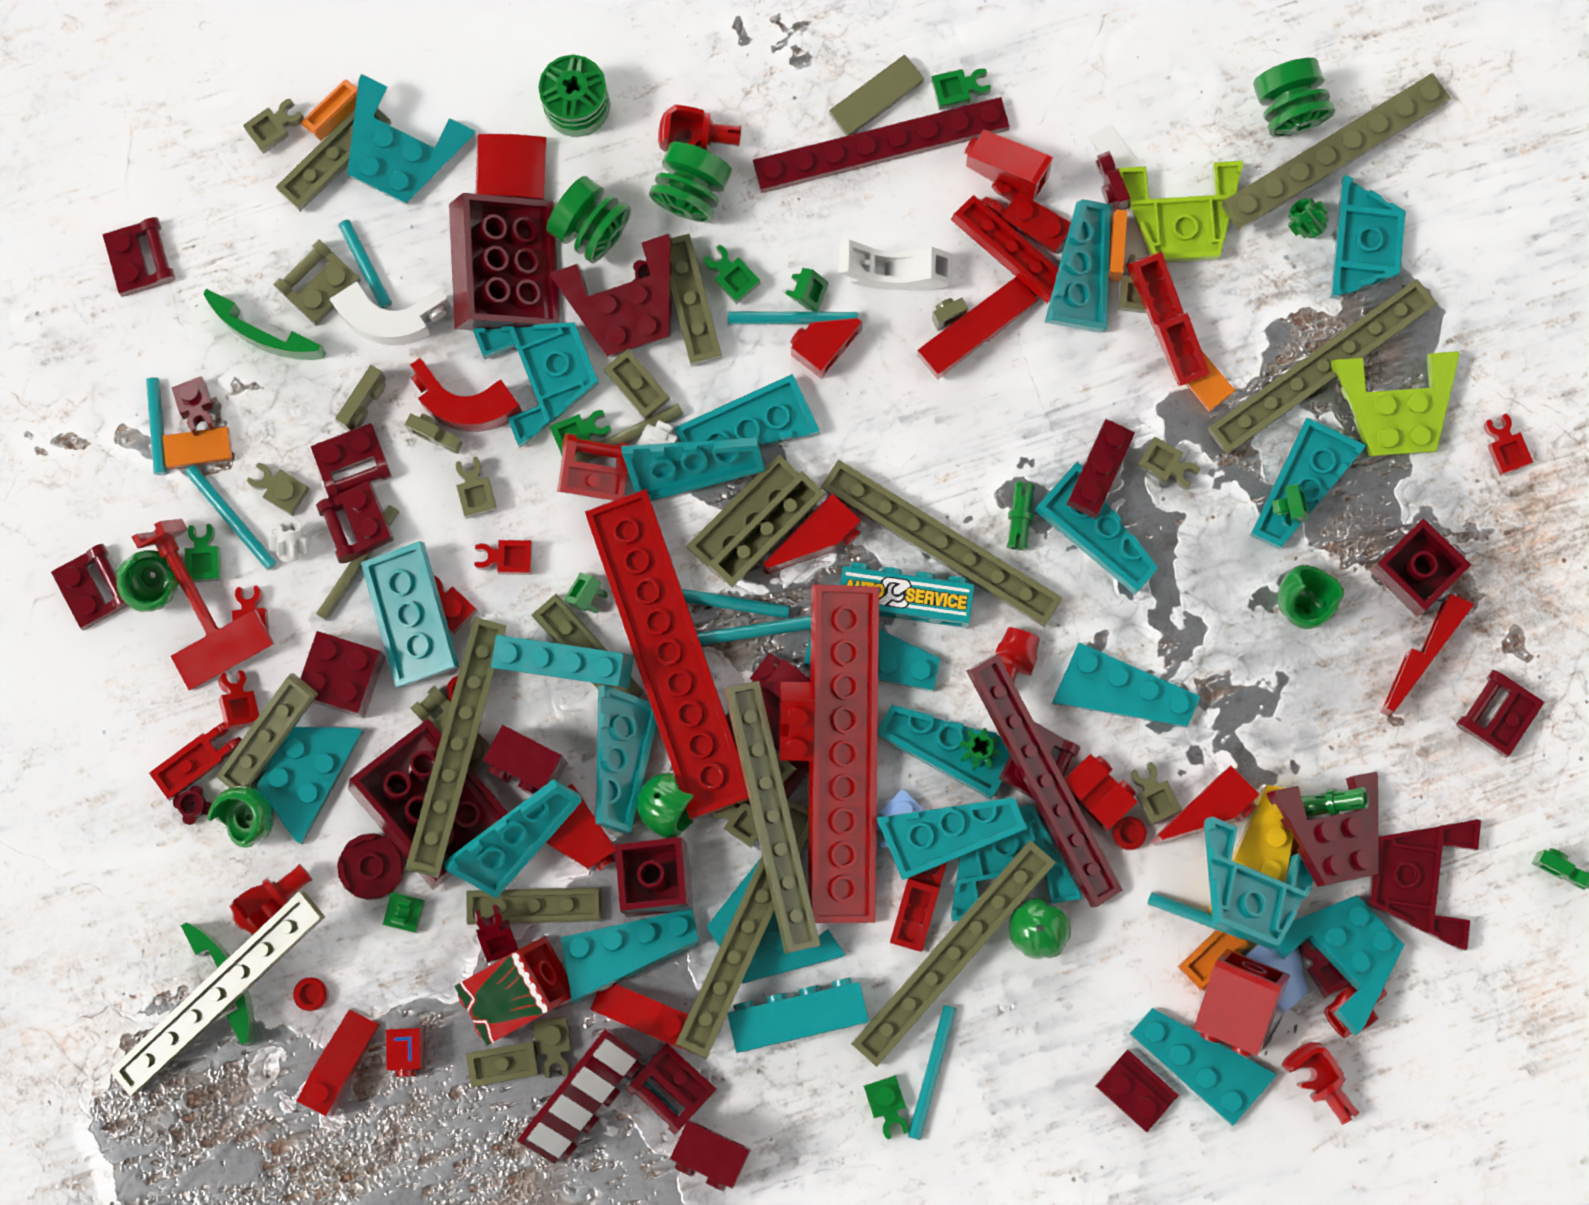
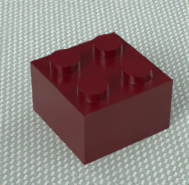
M1423 518L1370 572L1418 617L1471 564Z
M316 631L300 679L318 693L313 703L364 719L386 656L380 650Z
M503 724L483 759L490 766L488 772L492 773L494 777L508 784L512 779L519 782L517 787L531 796L553 779L558 781L568 763L561 754Z
M682 837L615 844L621 913L626 917L693 910L688 844Z
M688 1120L670 1160L676 1162L674 1169L691 1177L698 1172L707 1177L706 1184L724 1192L726 1187L732 1189L735 1187L751 1152V1148Z

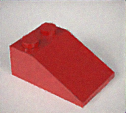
M1230 765L1164 827L1151 842L1156 846L1205 831V819L1215 817L1226 823L1235 819L1239 823L1257 807L1253 801L1260 794Z

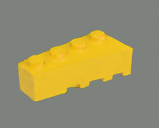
M1266 785L1261 789L1260 795L1255 802L1257 807L1251 812L1239 842L1233 851L1232 861L1285 883L1293 834L1291 830H1285L1280 821L1283 818L1276 804L1271 805L1266 794L1284 788ZM1210 903V905H1209V907H1208V909H1207V912L1212 914L1211 903Z

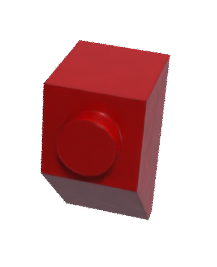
M858 318L811 322L806 329L801 327L790 340L792 344L791 356L822 379L862 331V321Z

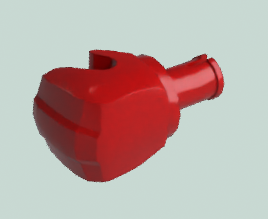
M676 104L667 109L660 119L658 144L659 148L666 152L670 143L679 142L681 138L686 137L689 138L687 144L707 150V145L710 146L711 143L739 147L742 126L713 123V120H710L711 113H705V110Z
M299 863L296 868L278 882H271L269 878L264 879L262 885L248 889L229 905L235 925L253 936L290 901L289 898L308 882H311L313 880L312 877Z
M1307 1042L1285 1057L1281 1064L1286 1071L1291 1073L1301 1068H1308L1310 1070L1311 1078L1307 1081L1298 1082L1296 1085L1301 1089L1313 1090L1309 1095L1313 1102L1325 1100L1342 1125L1351 1121V1116L1356 1117L1359 1114L1358 1109L1354 1107L1341 1089L1343 1087L1342 1084L1346 1081L1343 1075L1344 1072L1324 1045L1320 1042Z

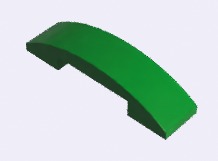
M205 289L203 295L218 317L236 335L251 345L268 353L290 359L318 360L323 359L326 355L321 345L293 331L287 341L284 342L238 319L241 310L235 302Z
M188 922L180 925L195 955L203 957L210 953L217 968L230 957L226 949L202 928ZM247 990L235 1002L238 1009L226 1015L242 1046L253 1044L255 1037L254 1010L249 990Z

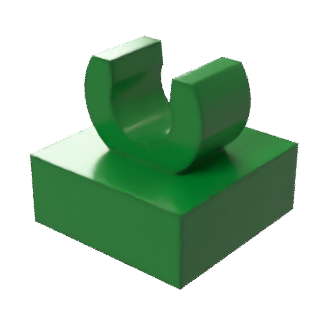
M802 268L800 274H793L791 277L797 283L794 291L787 290L785 294L801 304L805 309L818 312L829 282L815 270Z
M1299 484L1285 487L1287 498L1272 501L1274 514H1277L1278 517L1290 514L1291 519L1297 523L1310 520L1304 488Z
M579 573L563 601L574 608L598 613L599 609L593 606L592 599L595 595L607 599L608 593L600 588L601 581L591 575Z
M391 892L382 925L417 933L425 900Z

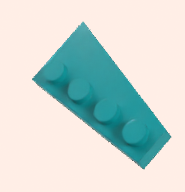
M879 629L878 681L933 692L940 658ZM811 632L804 660L805 666H810Z
M607 685L598 686L596 824L627 834L631 833L637 809L638 795L642 788L657 722L649 701Z
M892 704L877 731L878 738L992 800L1002 782L998 779L1010 756L1001 736L987 731L986 735L991 739L993 737L999 738L994 745V749L999 750L1001 754L999 758L990 757L992 761L990 769H987L982 764L978 765L977 769L973 771L972 763L968 760L961 762V758L966 750L958 746L960 741H970L967 737L970 729L975 735L981 734V730L966 727L958 722L937 719L932 715ZM975 743L973 752H981L984 756L987 748L985 746L978 747Z

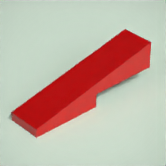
M1156 252L1125 264L1178 386L1209 375L1210 372L1188 313L1183 311L1162 252Z
M1014 277L917 350V356L939 380L984 342H989L1038 302V299L1017 277Z
M1448 594L1443 598L1421 652L1411 648L1405 653L1380 713L1389 716L1395 712L1474 606L1473 603L1453 594Z
M947 862L907 878L889 943L922 952Z

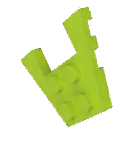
M1243 161L1213 163L1215 195L1149 199L1146 166L1117 168L1131 197L1129 207L1150 254L1162 252L1166 263L1219 260L1230 220L1221 204L1237 192L1243 169Z
M1459 351L1427 354L1429 388L1366 392L1363 358L1331 361V367L1341 383V391L1351 407L1354 415L1353 420L1364 445H1366L1365 448L1369 457L1437 451L1458 365Z

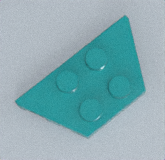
M1343 175L1341 179L1331 299H1336L1399 276L1401 268L1406 211L1394 203L1384 201L1382 196L1373 190H1365L1354 183L1353 178L1348 175Z
M295 727L269 762L257 787L264 797L268 799L271 807L296 842L304 843L363 735V730L341 727Z

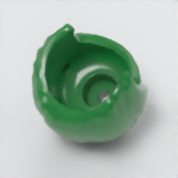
M144 550L134 553L120 564L116 574L117 590L121 599L130 608L139 612H153L163 609L172 601L179 586V582L166 558H161L159 552L155 550ZM151 572L155 573L156 576L154 578L150 576Z
M1308 564L1298 565L1285 575L1279 586L1277 595L1278 606L1281 613L1293 625L1302 629L1318 628L1336 613L1344 597V588L1338 579L1325 571Z
M660 773L650 778L641 788L638 795L637 810L642 822L650 830L662 837L673 838L680 836L693 824L686 807L694 796L682 792L678 788L676 777L673 773Z
M240 786L224 790L215 798L208 811L207 819L211 821L215 818L226 825L231 841L239 847H252L266 839L272 831L273 811L270 802L260 791L252 787Z
M1034 897L1026 900L1023 904L1016 907L1010 917V940L1017 950L1029 958L1049 959L1056 957L1063 951V948L1070 939L1071 926L1067 915L1056 907L1046 905L1040 898ZM1042 925L1043 931H1038L1037 926Z

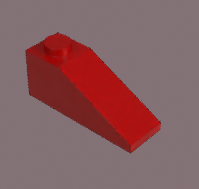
M832 493L764 563V570L770 574L836 551L843 544L847 547L850 546L861 534L858 530L861 527V520Z
M615 983L612 984V987L601 992L597 991L590 1008L591 1011L678 1047L675 1043L688 1014Z
M349 1009L313 1067L296 1102L326 1117L334 1116L380 1024Z

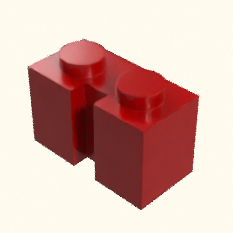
M780 682L779 759L787 761H813L815 727L814 683Z
M1090 754L1064 780L1076 802L1107 832L1138 801L1134 798L1136 792L1126 781L1121 780L1118 783L1109 774L1113 769L1101 756L1095 758Z

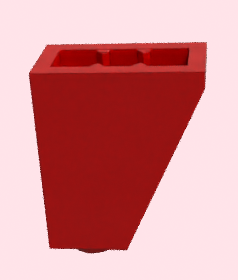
M983 130L979 138L973 136L964 152L968 155L966 167L992 182L995 180L1001 181L1013 188L1016 193L1019 192L1034 201L1049 178L1053 157L987 130Z
M573 784L567 786L568 788L572 789L580 795V793ZM580 795L582 802L548 839L546 844L589 871L596 868L598 872H601L615 862L613 858L615 856V847L603 828L596 824L595 816Z

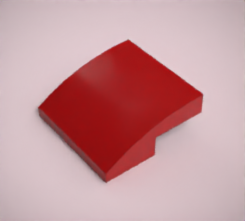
M479 134L477 136L475 194L544 200L546 137L522 134Z

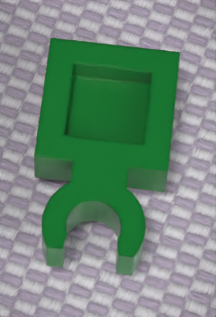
M984 68L977 69L969 77H965L963 69L932 76L931 81L939 110L970 103L971 93L978 96L989 94L991 92L990 85L980 86L976 82L978 79L987 76V70Z
M718 245L716 249L722 256V259L718 262H713L706 255L704 263L709 270L720 273L714 278L715 282L737 305L761 284L760 279L739 257L731 263L727 250L723 246Z
M603 410L594 411L589 416V419L584 422L580 414H577L549 426L561 455L563 454L562 443L566 433L577 435V439L591 441V436L605 437L612 432L609 425L604 428L595 426L598 419L605 417Z
M206 524L207 532L203 537H197V530L194 525H189L188 536L194 542V548H184L185 567L193 582L222 580L220 548L218 546H210V543L215 538V529L211 524Z
M1550 848L1549 851L1544 849L1536 853L1531 863L1532 865L1561 880L1565 879L1582 890L1589 889V873L1576 868V865L1568 862L1566 854L1554 848Z
M896 1075L864 1085L863 1087L873 1117L884 1116L885 1122L882 1131L886 1139H891L889 1127L892 1123H899L902 1126L903 1133H908L907 1122L899 1117L897 1112L906 1108Z

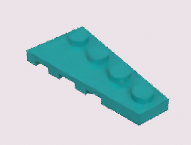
M1085 199L1076 202L1044 323L1098 333L1107 330L1110 204Z
M793 374L674 427L680 442L757 438L759 446L820 434L816 421Z
M1306 417L1250 536L1280 550L1302 522H1295L1291 519L1290 514L1278 517L1277 514H1274L1272 501L1287 498L1285 487L1299 484L1304 488L1310 514L1366 445Z
M757 438L621 446L622 455L635 493L647 489L651 501L765 471Z
M1077 461L1037 505L1034 511L1136 595L1157 571L1158 567L1133 534L1130 535L1121 523L1122 519L1117 512L1112 510L1105 501L1096 519L1066 505L1083 468Z
M1078 642L1051 704L1077 707L1082 710L1099 711L1121 717L1127 716L1143 719L1144 721L1187 728L1201 696Z
M553 779L443 862L445 870L497 899L582 802L580 795Z
M1015 797L877 817L902 880L1028 829Z
M693 910L668 913L560 937L572 1002L577 1004L585 1000L584 997L598 990L601 992L629 975L632 977L658 961L661 963L700 944Z
M1153 1008L1146 1013L1129 1033L1231 1126L1239 1120L1277 1076L1272 1071L1227 1047L1202 1038L1197 1031Z

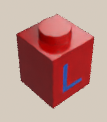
M424 1028L386 1029V1070L396 1071V1077H416V1070L425 1069Z

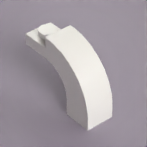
M848 239L839 243L838 273L850 277V283L869 288L884 290L935 289L952 285L953 254L933 246L910 251H887L872 248Z
M358 282L353 283L330 298L341 318L354 332L369 341L383 345H406L430 336L431 334L425 323L440 320L446 315L447 309L451 307L440 288L409 308L398 311L385 310L373 304Z

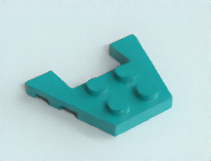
M361 73L358 80L347 176L406 205L473 137L475 130L449 118L436 146L432 147L374 118L376 110L387 90V86Z
M575 322L536 324L532 327L514 328L513 326H503L499 329H473L484 359L517 348L539 403L537 407L507 418L519 448L527 444L599 385Z
M1032 804L1019 806L1028 829L959 857L951 910L952 922L958 921L979 898L976 882L996 878L1029 840L1056 862L1045 874L1050 903L1055 904L1082 899L1081 893L1072 880L1069 871L1060 858Z
M1215 817L1205 819L1204 830L1213 926L1269 949L1279 947L1298 914L1296 911L1299 905L1309 895L1312 889L1311 884L1314 881L1299 853L1291 856L1287 880L1284 883L1232 861L1238 827Z
M760 859L706 926L719 947ZM774 911L742 983L745 984L838 959L845 954L829 929L818 935L820 946L785 954Z
M1358 895L1294 920L1279 947L1274 948L1275 952L1284 960L1301 943L1309 939L1351 983L1357 992L1336 1010L1334 1014L1354 1036L1363 1030L1404 947L1400 939Z

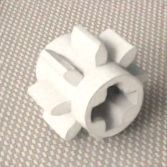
M658 420L656 427L649 424L646 425L638 445L677 443L678 437L672 435L673 426Z
M281 522L277 525V529H272V535L269 536V551H277V557L285 562H294L301 559L302 554H307V548L310 547V532H302V526L298 522Z

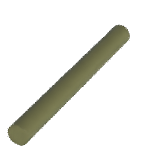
M675 404L601 441V443L618 445L620 442L628 443L640 437L647 424L656 427L658 420L669 423L684 414L679 404ZM578 452L575 454L574 461L588 463L600 457V455Z
M388 505L384 511L389 527L400 512L391 505ZM373 551L349 563L316 612L319 617L326 621L328 620L361 571V562L368 560Z

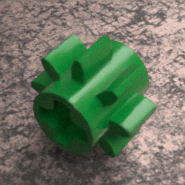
M1313 198L1301 199L1290 208L1288 218L1291 222L1288 224V227L1295 236L1301 234L1304 239L1315 238L1326 229L1329 220L1325 215L1329 211L1321 200L1315 203Z
M986 728L982 730L981 734L976 735L970 729L967 733L970 741H960L958 746L966 750L961 758V762L968 760L973 764V771L977 769L978 765L982 764L987 769H990L992 766L990 757L999 758L1001 754L999 750L994 749V745L999 738L993 737L991 739L986 735ZM975 743L978 747L985 746L987 748L984 756L981 752H973Z

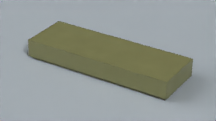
M904 54L831 108L829 115L846 136L855 134L924 83V77Z

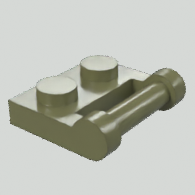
M320 239L312 245L314 249L283 279L279 278L273 284L315 326L334 308L330 298L353 283L361 281L359 276ZM322 258L328 262L298 294L292 290Z

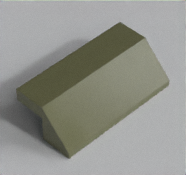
M778 454L765 467V471L760 472L686 547L712 573L733 588L825 496V493L803 471L798 473Z

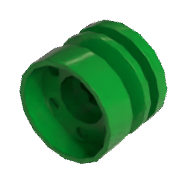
M574 54L558 57L547 65L540 76L538 89L545 117L553 129L566 136L581 137L590 135L601 128L608 118L610 101L605 77L599 66L585 56Z
M1306 57L1284 62L1268 69L1254 79L1253 86L1259 103L1262 106H1270L1265 110L1263 116L1269 122L1267 128L1272 137L1290 136L1307 131L1326 122L1334 115V106L1328 101L1330 98L1329 92L1326 89H1318L1323 85L1325 79L1316 58Z
M683 142L670 143L662 161V167L668 173L661 172L656 175L655 182L657 184L651 186L649 197L656 204L677 216L696 222H711L714 215L712 208L717 207L719 199L712 192L724 191L732 168L727 162L707 150Z
M582 176L560 198L551 213L546 229L549 234L563 244H569L576 239L574 245L575 252L578 254L585 253L586 260L590 263H596L619 240L630 218L631 207L626 203L618 204V198L614 195H610L602 201L604 195L603 187L587 176Z

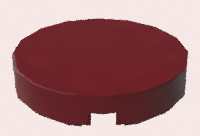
M375 833L362 834L350 840L341 852L337 863L338 877L343 887L355 897L368 901L383 899L390 895L391 892H394L402 882L405 872L404 856L388 837Z

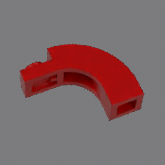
M421 357L410 364L415 373L410 378L421 393L427 390V392L418 397L419 402L434 419L450 428L467 432L487 431L505 425L509 422L507 418L522 413L520 405L501 379L479 394L458 396L448 392L439 384Z

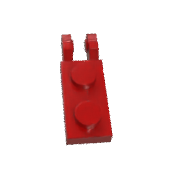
M995 180L991 186L993 191L1011 203L1005 209L1000 203L990 197H984L982 202L1014 230L1056 254L1068 235L1071 222L1021 193H1016L1013 188L1001 181Z
M222 722L208 733L199 735L150 771L149 774L166 798L171 801L224 762V758L230 756L242 740L241 737L233 738L217 750L211 742L218 740L229 732V730H226L224 722Z

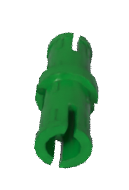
M1023 482L1014 483L1012 510L1008 511V519L1011 520L1006 546L1008 549L1015 550L1017 537H1020L1019 551L1028 550L1029 525L1034 519L1031 508L1035 485L1026 482L1024 496H1022Z
M1365 787L1345 791L1328 789L1326 793L1301 796L1306 817L1320 814H1330V816L1339 815L1340 812L1367 809L1369 807V798Z

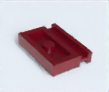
M1128 1049L1095 1085L1102 1094L1145 1132L1150 1130L1179 1096Z

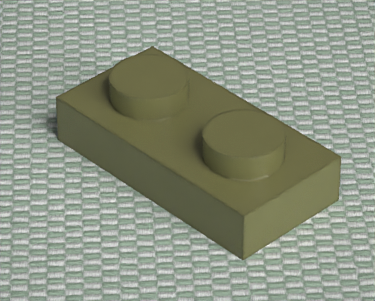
M629 349L603 368L605 374L644 420L670 401V397Z
M373 365L369 366L335 418L338 424L347 431L353 430L355 426L360 427L364 423L369 412L367 410L373 399L378 400L386 388V383H384L386 377L381 370Z
M534 1041L466 1053L471 1087L539 1075Z

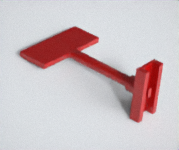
M182 518L158 521L154 524L156 528L154 532L138 533L132 536L137 549L156 546L161 558H166L206 633L202 639L170 656L189 691L274 645L256 609L221 628L217 627L177 552L180 549L175 538L188 530Z

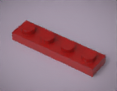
M975 195L970 197L954 212L951 221L1048 304L1059 268Z

